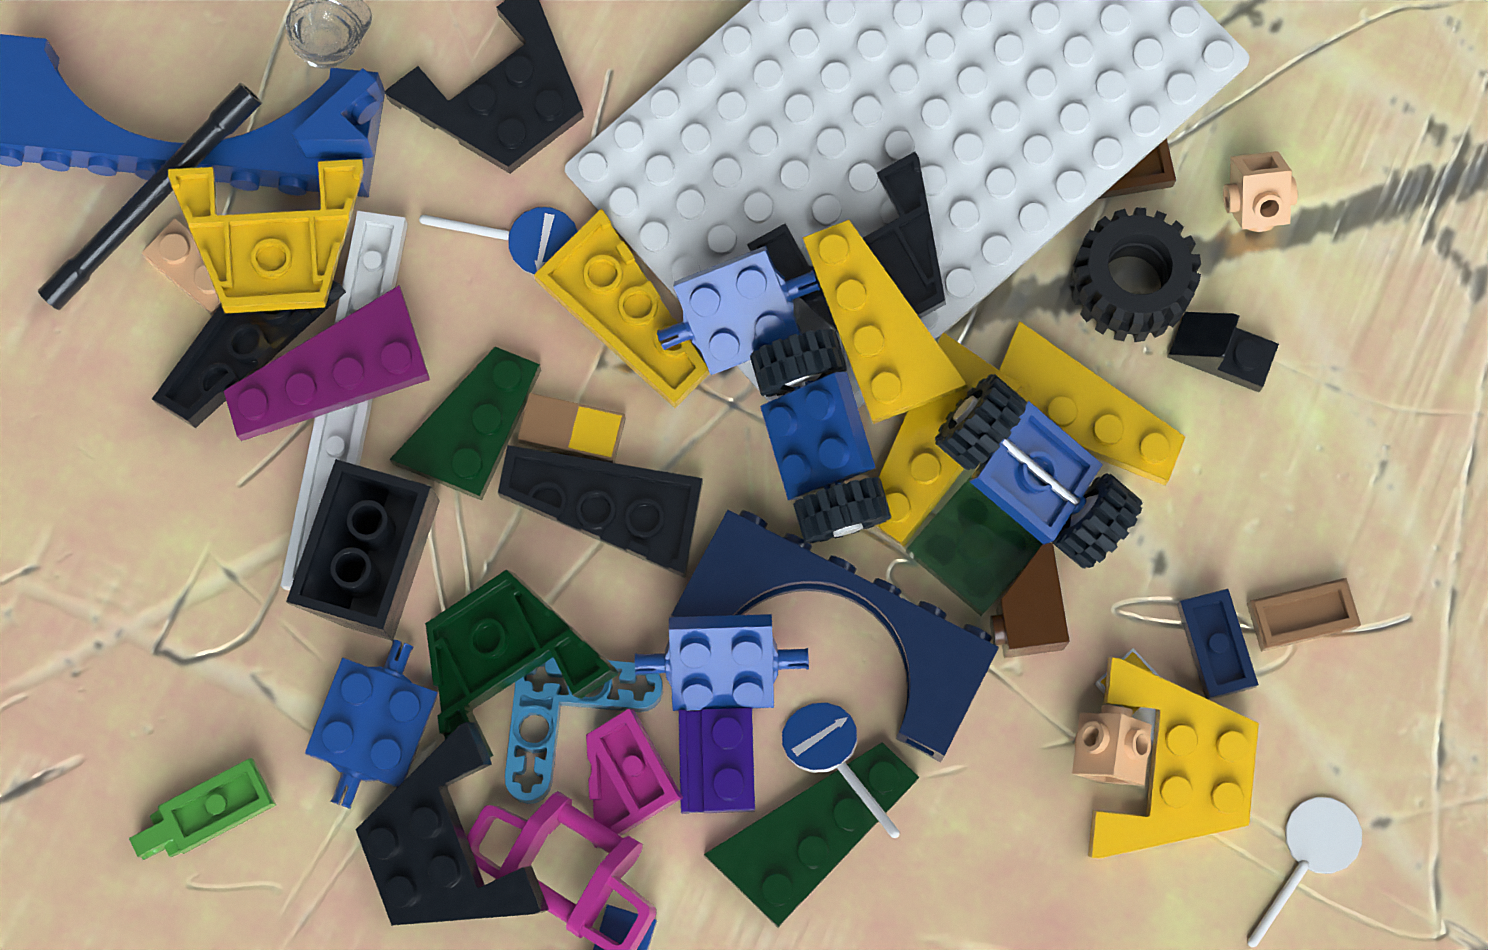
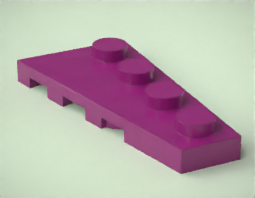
M400 285L224 390L231 419L239 440L244 441L429 381V373Z

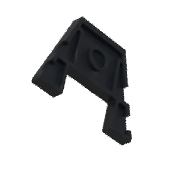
M505 0L496 7L498 16L524 45L453 99L447 100L419 66L384 91L387 99L399 109L403 107L418 116L421 122L433 129L438 128L457 139L460 145L511 174L584 118L582 106L539 0Z
M915 151L876 173L899 218L863 237V240L918 317L922 318L946 305L920 161ZM786 223L747 244L750 252L766 246L775 268L786 281L806 274L811 270L815 272L813 265H808ZM822 288L819 291L817 290L799 297L838 332Z
M465 722L459 725L355 829L391 926L532 915L549 910L532 866L522 867L486 885L484 884L448 790L449 785L492 765L476 722Z

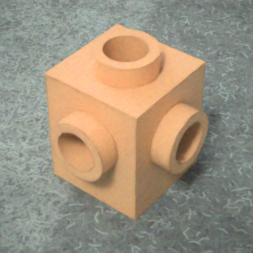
M1278 151L1230 157V184H1225L1223 187V201L1226 212L1233 214L1242 230L1248 229L1263 232L1271 230L1276 225L1290 224L1291 206L1297 204L1298 191L1295 178L1292 176V170Z
M1104 705L1102 706L1101 713H1080L1078 732L1075 737L1072 774L1102 784L1144 785L1147 760L1151 751L1150 736L1152 725L1133 718V710L1120 706Z

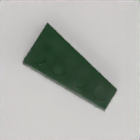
M883 742L847 764L885 813L919 779V776ZM837 770L704 854V857L779 928L879 821L840 771Z

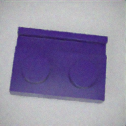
M752 708L701 709L700 711L678 710L680 793L683 796L680 800L681 814L755 812Z

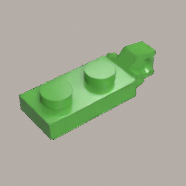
M250 758L159 805V810L150 815L153 826L130 837L129 840L137 857H141L142 860L165 849L168 856L172 858L180 853L185 854L276 806V803L255 761Z

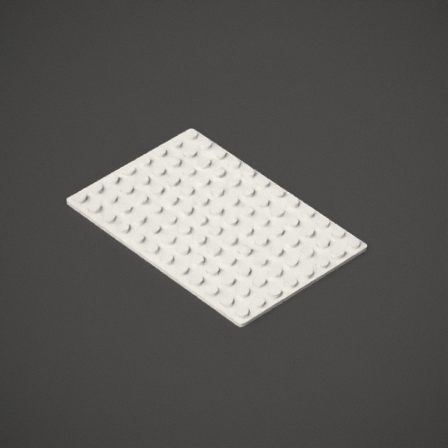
M751 0L565 165V173L598 211L601 208L603 209L613 228L678 299L673 288L674 281L750 252L747 246L748 243L786 223L808 265L812 266L813 264L802 237L850 220L863 238L898 219L899 215L876 173L916 151L920 161L946 305L920 318L936 341L943 332H947L1248 66L1249 54L1197 0ZM799 297L794 299V315L802 334L810 330L816 332L819 329H833ZM836 332L847 366L846 372L859 409L865 404L840 335ZM751 360L737 365L759 390ZM765 395L764 397L768 400V402H770L781 396L774 395L771 397H766Z

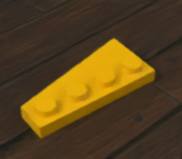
M602 208L534 274L535 281L674 408L709 375L708 367L690 340L669 347L666 350L662 348V341L658 339L657 330H662L678 322L671 316L661 301L659 293L651 281L647 280L636 263L633 254L625 242L620 239Z
M850 220L802 237L873 424L967 388L963 378Z
M944 332L938 341V345L963 378L967 388L909 410L879 475L892 517L882 524L875 525V527L902 547L906 546L964 470L961 465L935 444V436L940 433L938 432L940 426L947 421L945 419L947 415L956 409V404L960 399L963 400L967 396V392L972 387L976 388L978 382L983 378L986 379L990 374H996L1019 395L1023 393L1020 384Z

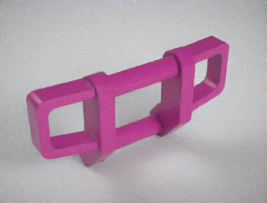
M559 791L553 793L528 820L499 806L487 805L482 809L467 835V839L478 867L495 878V880L522 867L531 866L548 834H551L561 823L609 853L597 867L577 904L571 902L538 880L548 905V912L566 923V930L579 938H587L604 950H637L656 916V908L621 878L635 864L642 852V843L629 835L624 838L572 806V799ZM497 818L522 830L501 867L482 855L479 850L483 838L493 821ZM613 889L635 906L638 911V917L622 944L615 942L592 927Z

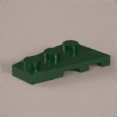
M494 347L390 458L391 463L482 501L527 403L529 393L532 392L541 372L540 364Z

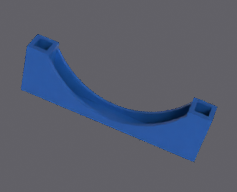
M0 34V164L18 167L22 165V162L39 163L47 169L61 172L68 171L70 167L87 168L90 172L101 176H115L117 172L135 173L136 176L149 180L184 144L151 139L129 132L107 121L86 106L63 80L58 71L60 58L47 39ZM330 68L329 79L292 111L268 125L246 134L223 139L196 168L213 167L215 182L230 183L231 186L240 190L256 191L259 189V186L278 188L279 191L288 195L303 196L307 191L320 192L318 161L362 159L364 174L357 196L369 197L385 90L379 73L367 71L377 81L383 101L380 103L376 114L364 124L358 123L355 126L368 139L374 153L372 158H306L299 151L291 133L360 71Z

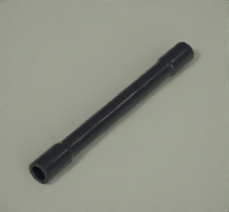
M240 82L210 113L209 118L88 243L73 258L65 261L38 289L40 296L53 308L61 310L89 281L92 273L173 191L168 178V169L196 168L226 136L234 133L262 104L260 99Z

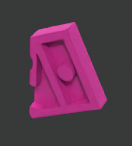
M629 708L586 734L587 759L591 764V775L588 779L589 800H593L594 820L621 836L683 798L635 710Z

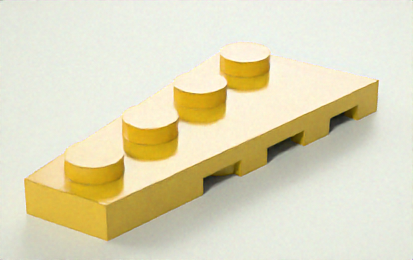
M1019 321L999 371L1022 386L1023 393L1020 396L1027 402L1030 401L1095 458L1166 486L1186 437Z

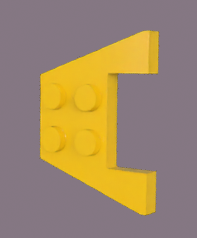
M362 159L318 161L320 210L217 215L213 167L168 169L170 184L224 313L324 308L326 306L364 174Z
M1108 657L1104 703L1155 709L1154 739L1146 814L1143 816L1093 810L1088 856L1100 859L1249 826L1259 723L1127 661Z

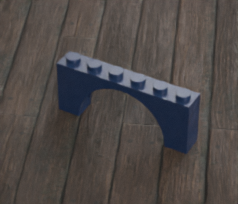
M727 510L675 606L671 617L744 615L750 609L766 600L802 591L829 593L854 602L868 611L884 626L897 646L903 661L907 683V701L904 718L896 740L941 762L999 649L998 646L990 643L992 636L976 626L965 624L961 628L945 620L947 614L933 604L920 601L917 606L901 598L902 591L885 580L875 578L872 583L856 575L857 568L842 558L831 555L828 560L810 551L812 549L810 543H804V539L794 534L786 533L784 537H781L767 530L768 523L751 512L742 510L738 515Z

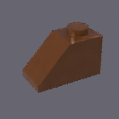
M1047 543L1040 547L1001 599L996 609L997 615L990 616L993 644L1002 645L1004 658L1062 651L1070 642L1053 543Z

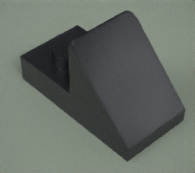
M1185 312L1167 358L1260 392L1265 384L1279 343L1237 328L1240 315L1234 313Z

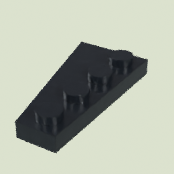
M333 280L324 308L224 313L220 305L152 397V400L164 410L192 427L197 428L226 401L224 390L264 367L346 291L340 283Z
M507 445L498 495L509 502L685 578L703 478Z

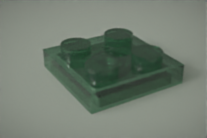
M971 475L907 547L906 553L982 617L1028 565L1043 544L969 482L972 477Z

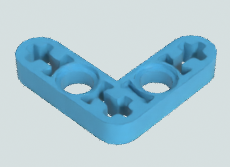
M554 658L539 666L545 667L548 676L563 678ZM609 661L616 668L617 672H621L619 676L620 683L634 684L637 681V676L643 675L646 676L648 685L655 686L654 692H646L642 701L635 700L633 691L618 689V700L609 699L613 691V679L604 684L603 690L594 697L585 696L582 699L573 696L569 688L568 695H559L562 687L556 683H546L541 692H536L532 682L526 681L527 675H535L537 668L516 681L505 769V785L509 793L519 802L532 804L543 800L550 792L553 783L561 706L626 711L630 708L635 710V712H647L655 708L661 701L663 683L660 675H635V663ZM530 716H541L547 720L549 725L547 736L537 743L525 741L520 735L522 722ZM518 749L530 753L547 751L545 760L535 757L534 771L537 776L543 777L542 784L532 786L531 793H524L523 786L515 782L516 775H524L527 766L526 756L516 757Z

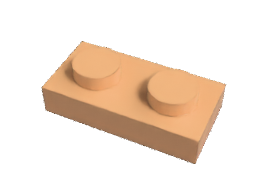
M174 218L143 250L142 255L149 263L213 316L221 303L191 232Z

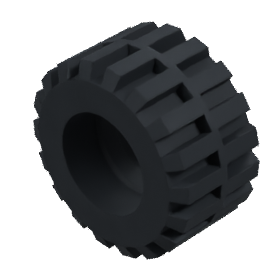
M1136 207L1133 215L1128 216L1126 209H1121L1114 212L1111 221L1106 216L1097 221L1094 231L1090 229L1084 237L1070 277V286L1075 287L1072 298L1075 305L1083 304L1080 315L1086 322L1092 318L1098 322L1095 330L1104 335L1107 329L1115 332L1114 339L1123 342L1127 334H1133L1134 342L1145 341L1149 333H1152L1154 338L1163 335L1168 326L1174 327L1194 297V292L1199 285L1201 274L1197 273L1201 266L1200 254H1191L1196 245L1191 235L1185 238L1181 236L1184 226L1177 220L1172 225L1166 223L1164 219L1167 214L1156 211L1154 217L1146 215V208ZM1120 257L1140 258L1148 262L1156 270L1160 278L1161 288L1149 294L1130 293L1122 289L1113 280L1108 264Z

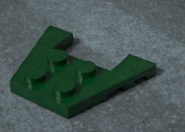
M507 569L425 623L433 685L438 687L441 713L437 715L439 734L444 735L446 739L459 725L465 722H476L490 758L494 755L473 714V709L540 665L554 658L572 695L580 699L618 675L616 668L521 578Z

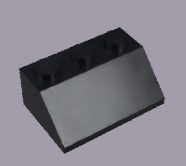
M335 459L286 602L343 627L393 641L440 502L433 488L426 484Z

